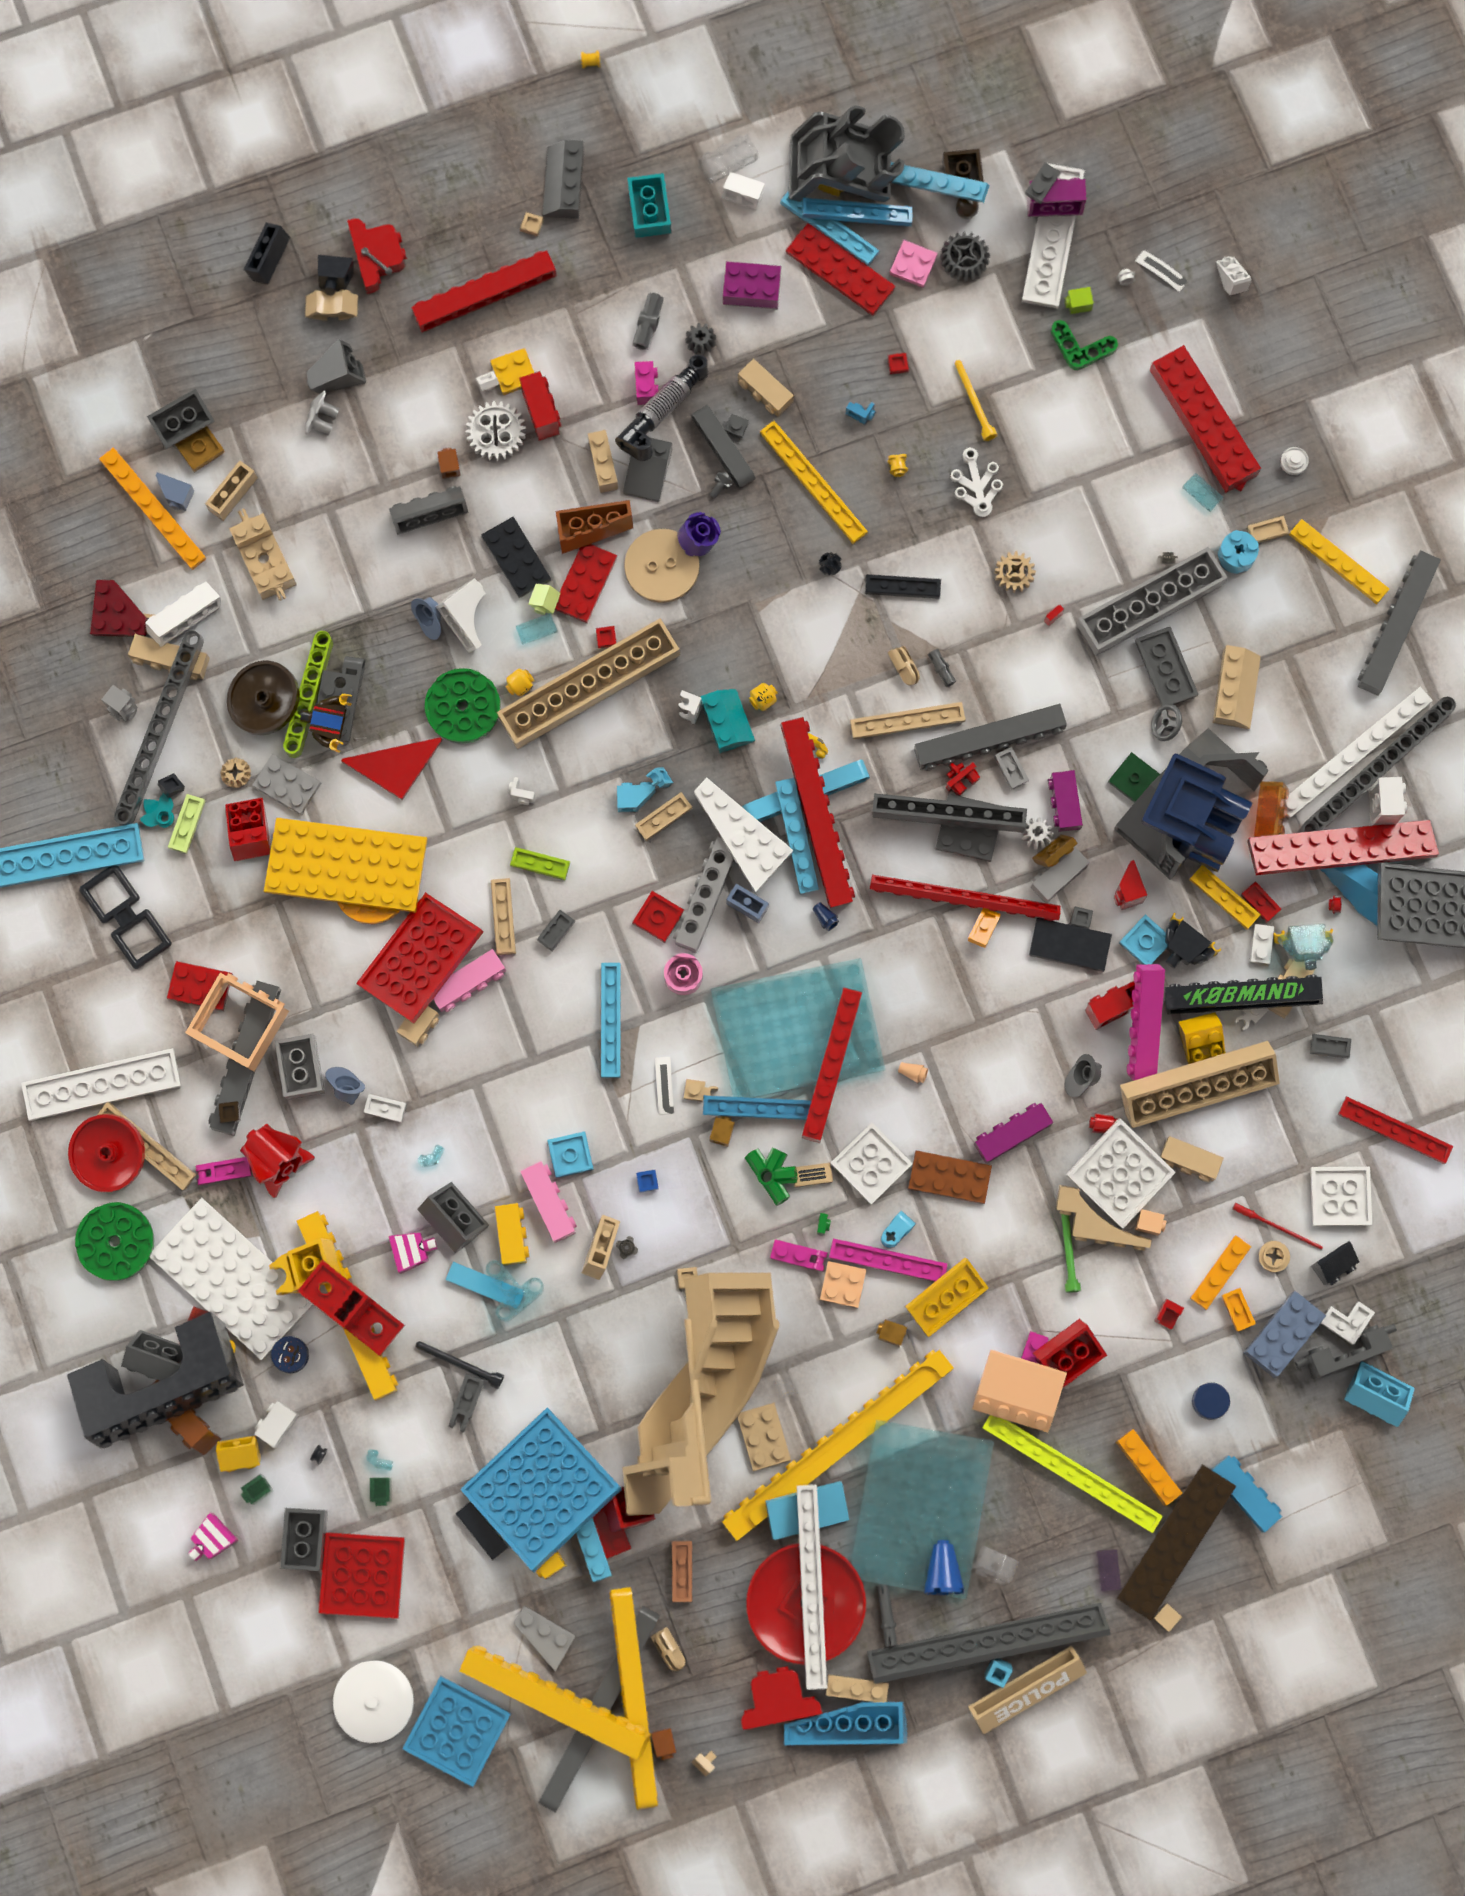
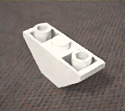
M1225 257L1220 261H1216L1223 287L1229 295L1248 291L1251 277L1234 257Z

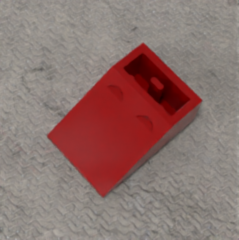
M263 797L225 804L229 847L234 862L270 855L271 841Z

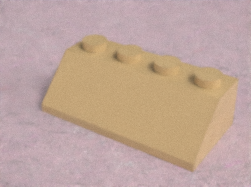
M1225 646L1222 654L1212 723L1250 729L1261 656L1246 648Z

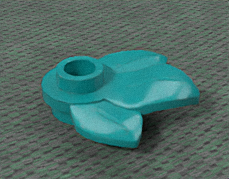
M162 793L159 801L144 799V809L147 814L140 818L141 822L148 827L158 825L162 828L170 827L175 819L172 813L174 803L171 797L167 798ZM164 816H168L167 821H162Z

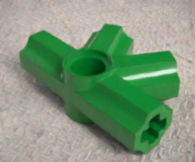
M757 1148L748 1153L744 1158L757 1176L758 1181L763 1185L775 1205L778 1206L791 1197L783 1184L797 1183L798 1174L796 1166L782 1167L788 1154L776 1148H771L767 1159ZM770 1172L772 1175L769 1182H765L763 1179L764 1174Z

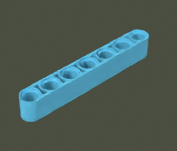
M863 760L852 762L819 775L823 776L825 783L823 792L824 795L827 794L828 796L870 778ZM777 792L742 806L759 822L782 814Z

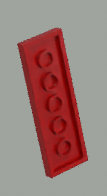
M809 223L806 224L786 249V253L872 316L875 315L896 288L894 284Z

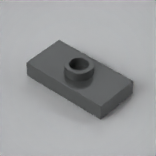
M559 910L537 938V941L553 952L573 926L575 920L562 910Z
M1312 1034L1310 1054L1350 1058V1038Z

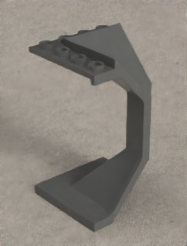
M1209 728L1179 754L1203 766L1211 765L1229 768L1254 792L1269 771L1263 761L1256 759L1259 752L1235 753ZM1164 770L1120 819L1114 830L1171 880L1181 867L1185 857L1173 847L1172 838L1143 825L1141 822L1165 772Z

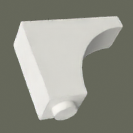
M475 578L465 583L436 606L468 653L482 645L475 631L474 614L478 602L486 593L482 585Z

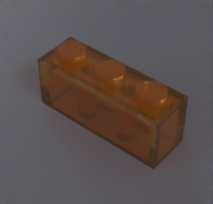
M1262 781L1260 783L1254 837L1285 834L1283 820L1287 816L1285 803L1289 798V788L1283 782Z

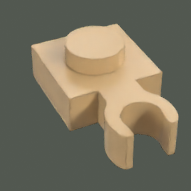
M686 1079L684 1099L703 1102L704 1095L711 1096V1090L718 1091V1087L711 1086L706 1088L705 1081Z

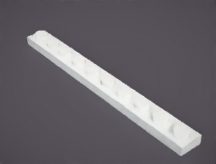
M1419 687L1281 800L1277 806L1289 819L1292 818L1427 707L1433 700Z
M798 1485L797 1506L806 1688L825 1689L827 1688L817 1485Z

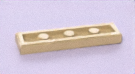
M510 878L491 880L496 954L497 956L516 954Z

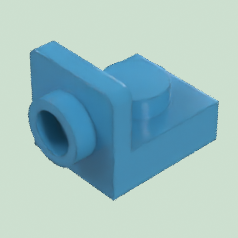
M849 402L846 407V415L865 425L875 415V404L871 402L867 410H864V407L860 404Z

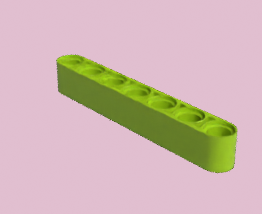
M319 631L314 636L299 688L298 708L290 720L284 740V750L291 758H298L303 752L310 723L300 722L301 715H299L301 709L313 712L314 705L317 703L322 673L323 670L326 671L332 651L333 641L330 634L326 631ZM321 639H328V642L326 644H319V641ZM317 656L323 657L321 662H314V659ZM311 674H318V677L315 680L309 679V676ZM307 691H312L313 694L311 697H304V694ZM296 727H303L300 733H294ZM291 745H298L295 751H289Z

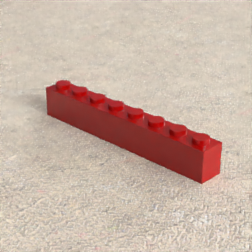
M547 250L544 252L538 251L532 257L519 259L515 264L505 265L493 273L488 272L477 280H469L465 285L452 287L448 292L435 294L426 301H419L411 307L421 333L557 277L556 268Z
M843 988L802 1133V1139L821 1143L862 992Z

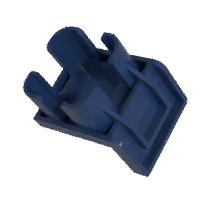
M1173 754L1141 822L1143 825L1172 838L1173 847L1185 857L1184 862L1188 858L1218 872L1220 866L1224 864L1230 853L1234 839L1205 825V823L1229 834H1235L1241 821L1247 817L1253 802L1223 789L1226 777L1179 754Z

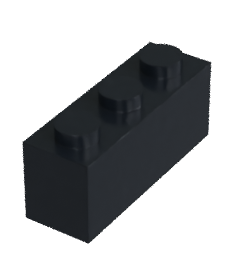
M266 222L243 270L254 282L269 284L290 240V236L281 225Z

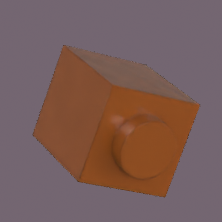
M444 448L438 451L442 479L461 476L456 449Z
M667 1728L652 1732L656 1757L661 1756L662 1760L672 1758L673 1753L677 1752L672 1729Z

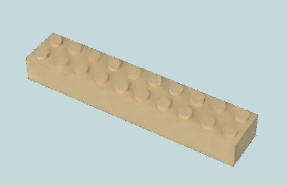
M661 618L501 709L497 712L498 718L518 750L679 657L680 649Z

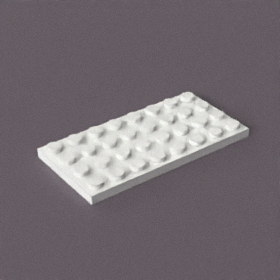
M203 1198L191 1208L152 1250L150 1256L155 1263L207 1311H211L222 1320L226 1328L262 1361L271 1352L273 1345L280 1338L285 1337L314 1305L300 1293L276 1295V1290L286 1280V1274L280 1269H270L269 1265L273 1262Z

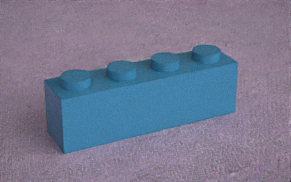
M1226 1456L1211 1470L1236 1485L1230 1497L1262 1533L1266 1532L1282 1518L1280 1514L1281 1509L1274 1502L1272 1504L1266 1498L1268 1494L1261 1487H1256L1253 1483L1255 1481L1248 1472H1243L1240 1468L1241 1463L1234 1456L1232 1458Z

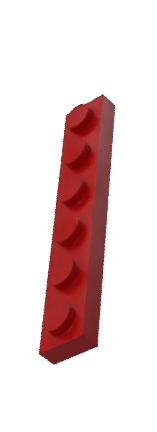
M1347 1096L1337 1114L1442 1164H1446L1453 1149V1145Z

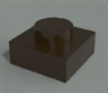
M238 1101L218 1104L221 1124L241 1121Z

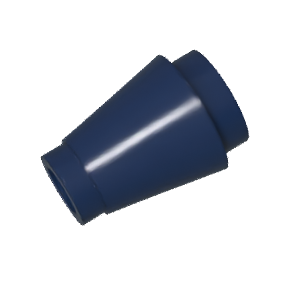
M821 902L812 908L823 929L826 928L827 931H830L838 925V916Z

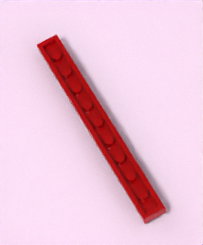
M873 874L871 878L870 889L879 893L890 892L897 896H912L915 899L926 898L934 902H949L952 905L962 904L968 905L971 908L981 907L987 908L990 911H1005L1012 915L1023 914L1030 918L1041 917L1048 921L1060 919L1061 905Z

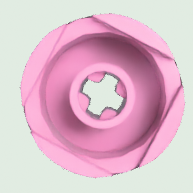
M680 953L668 960L664 968V978L668 989L678 995H689L697 991L703 980L701 964L694 956ZM682 971H686L687 975L685 978H681L680 974H682Z

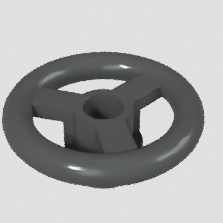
M1166 704L1155 712L1151 728L1153 735L1158 740L1169 741L1178 734L1182 726L1181 711L1173 704ZM1168 710L1174 711L1176 718L1169 716ZM1162 714L1163 720L1161 722V726L1157 730V722L1160 715ZM1165 730L1171 732L1168 735H1162Z

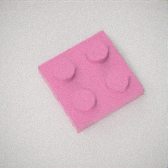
M903 240L890 270V275L924 288L938 253Z

